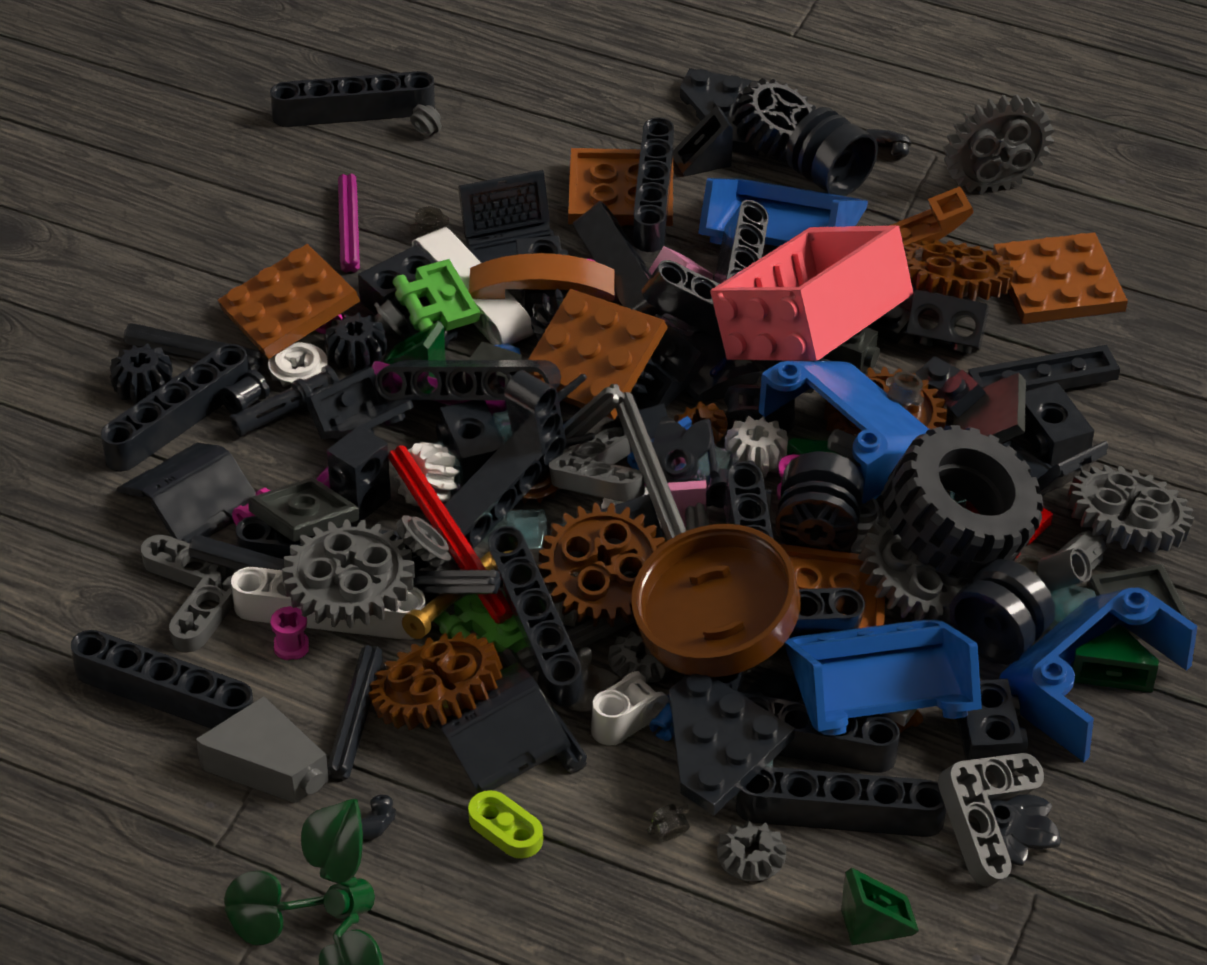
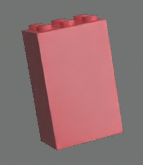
M899 225L810 227L710 290L727 360L818 361L914 294Z

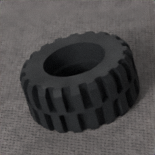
M960 425L945 426L944 429L937 427L917 436L889 475L883 490L886 518H891L888 522L894 536L899 535L901 538L900 544L907 552L911 550L918 556L916 560L923 565L930 564L936 567V572L944 575L954 573L956 578L971 579L985 564L993 560L1014 561L1038 529L1042 520L1041 512L1043 511L1042 495H1039L1040 486L1036 477H1031V468L1026 461H1020L1016 457L1017 452L1009 445L1006 448L998 442L999 438L991 434L987 436L980 434L979 429L972 427L965 428V430H962ZM945 490L957 493L967 499L980 514L973 513L960 506Z

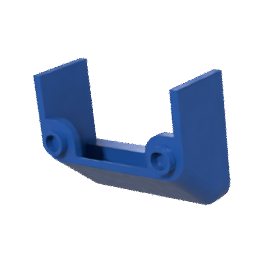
M1127 588L1085 600L1035 643L1018 661L1013 662L999 677V679H1008L1011 694L1018 696L1020 715L1083 762L1090 757L1094 718L1064 697L1074 685L1075 674L1072 667L1076 648L1120 624L1187 671L1192 666L1198 626L1144 589Z

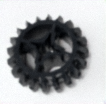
M761 78L758 82L752 81L738 94L731 112L734 116L732 124L738 127L736 134L745 137L744 144H751L755 147V152L760 150L765 153L766 158L772 155L780 162L784 158L786 159L787 144L792 132L806 115L816 109V106L808 104V97L797 93L798 88L793 90L788 87L786 82L780 85L775 79L768 82Z

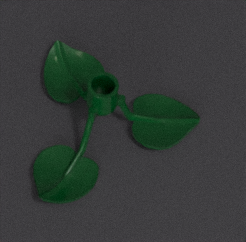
M350 799L321 808L310 814L303 824L301 846L305 859L310 865L321 868L319 875L322 879L337 883L330 886L324 896L280 902L281 885L279 880L272 874L259 870L241 874L230 883L224 897L225 912L233 928L243 940L257 946L269 944L278 938L282 932L283 916L281 911L324 905L330 915L337 919L345 920L333 933L335 944L328 945L321 950L319 965H383L379 946L370 934L357 929L347 931L351 925L359 922V914L371 910L375 901V893L371 884L365 879L354 877L361 863L363 845L362 821L357 799Z

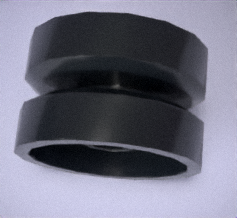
M996 559L985 564L972 581L966 584L954 596L949 605V617L954 629L977 643L979 657L992 663L1008 665L1018 661L1029 650L1033 642L1038 640L1050 627L1055 619V604L1048 588L1027 567L1012 560Z

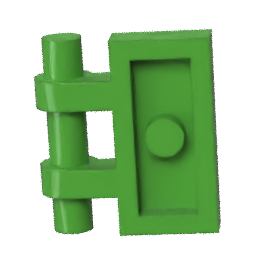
M450 259L417 268L415 274L417 281L409 283L405 275H399L393 279V285L397 290L395 295L400 304L407 307L411 314L409 317L410 322L416 330L422 331L433 325V322L439 320L446 331L479 321L481 312ZM426 296L431 305L423 307L418 298Z
M468 594L455 602V615H450L444 611L433 620L440 627V633L442 635L446 633L448 639H452L458 632H462L465 639L471 634L469 631L473 630L478 634L476 635L477 639L486 637L488 643L494 644L497 652H503L508 648L517 653L527 646L514 615L502 624L495 623L477 594Z

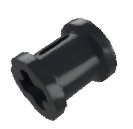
M254 369L247 370L243 374V378L234 385H226L220 390L222 403L232 414H237L247 409L255 401L264 400L270 395V388L265 378Z

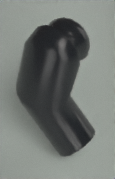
M883 129L866 130L876 139L878 147H892L891 154L894 157L902 158L909 154L911 141L907 135Z
M377 795L371 799V811L365 818L361 819L363 840L380 837L395 820L396 809L393 808V799L390 796Z

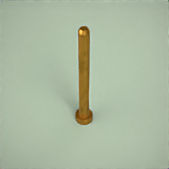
M489 551L480 559L486 570L493 569ZM439 594L421 610L413 609L402 618L404 631L414 639L423 638L430 632L431 622L463 594Z

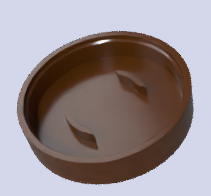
M736 524L701 526L671 538L656 549L645 561L636 576L632 590V610L645 646L663 665L686 675L696 673L709 677L728 676L748 670L762 663L781 648L789 638L797 623L801 605L794 568L789 556L781 545L759 530Z

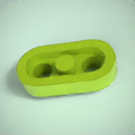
M488 790L476 794L470 800L468 812L471 827L506 854L515 858H528L535 855L543 845V827L541 822L506 795L498 791ZM486 817H495L494 819H486Z

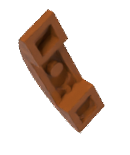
M961 186L929 198V210L889 225H899L903 247H910L911 243L921 245V241L934 243V240H940L947 236L974 213Z
M545 253L519 254L492 259L470 268L469 293L473 299H505L506 289L556 290L558 288L559 290H578L606 301H614V269L584 258Z

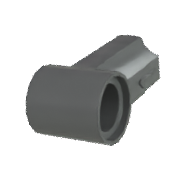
M1090 530L1077 534L1055 554L1041 558L1038 563V575L1048 590L1056 591L1089 581L1092 570L1103 561L1104 551L1107 550L1103 538L1093 536Z

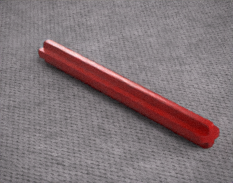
M399 445L396 449L391 450L388 454V459L433 528L447 542L449 546L448 551L460 570H486L406 446ZM500 589L496 594H477L495 623L502 624L513 616L511 607Z

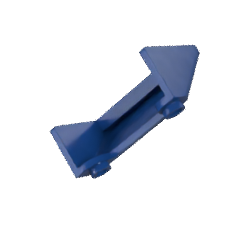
M707 178L698 234L710 236L709 242L721 244L724 227L743 201L752 200L761 204L769 216L764 244L781 246L810 227L856 226L867 209L868 201L752 180Z
M784 361L763 372L759 413L764 417L810 388H813L862 430L853 442L852 454L855 460L861 464V473L864 477L863 504L884 490V485L888 481L889 475L912 441L920 434H925L927 430H930L858 368L848 362Z
M920 620L789 638L785 642L786 652L811 724L817 731H821V734L840 735L845 733L848 718L937 706L942 709L943 717L956 719L968 716V711L982 709L977 643L943 621Z

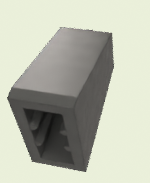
M264 696L196 739L199 763L203 770L293 803L300 801L309 794L316 793L329 781L326 754Z

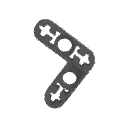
M623 427L603 430L595 435L594 440L579 444L549 463L551 483L558 488L616 501H629L645 494L643 474L640 470L615 465L616 462L632 453Z
M154 535L147 538L141 545L142 561L145 569L151 573L195 588L169 624L171 644L174 648L182 652H194L206 644L234 606L231 578L237 571L191 558L188 555L190 543L166 535ZM190 562L204 564L202 568L194 571L184 568ZM207 600L219 603L215 608L208 610L198 607L199 604Z
M1018 753L960 761L948 767L939 775V790L971 877L982 886L990 887L1008 877L1011 872V860L990 801L1028 794L1042 785L1044 781L1043 768L1039 761L1030 754ZM986 770L992 772L996 777L997 788L991 786L985 775ZM1017 771L1020 774L1023 773L1024 776H1017L1013 779L1012 773ZM969 814L973 815L980 823L981 833L971 828L968 821Z

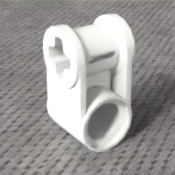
M639 671L629 673L620 682L594 697L591 734L597 742L608 746L622 743L626 738L649 725L651 720L669 702V697L663 692L654 691L647 685L645 677Z

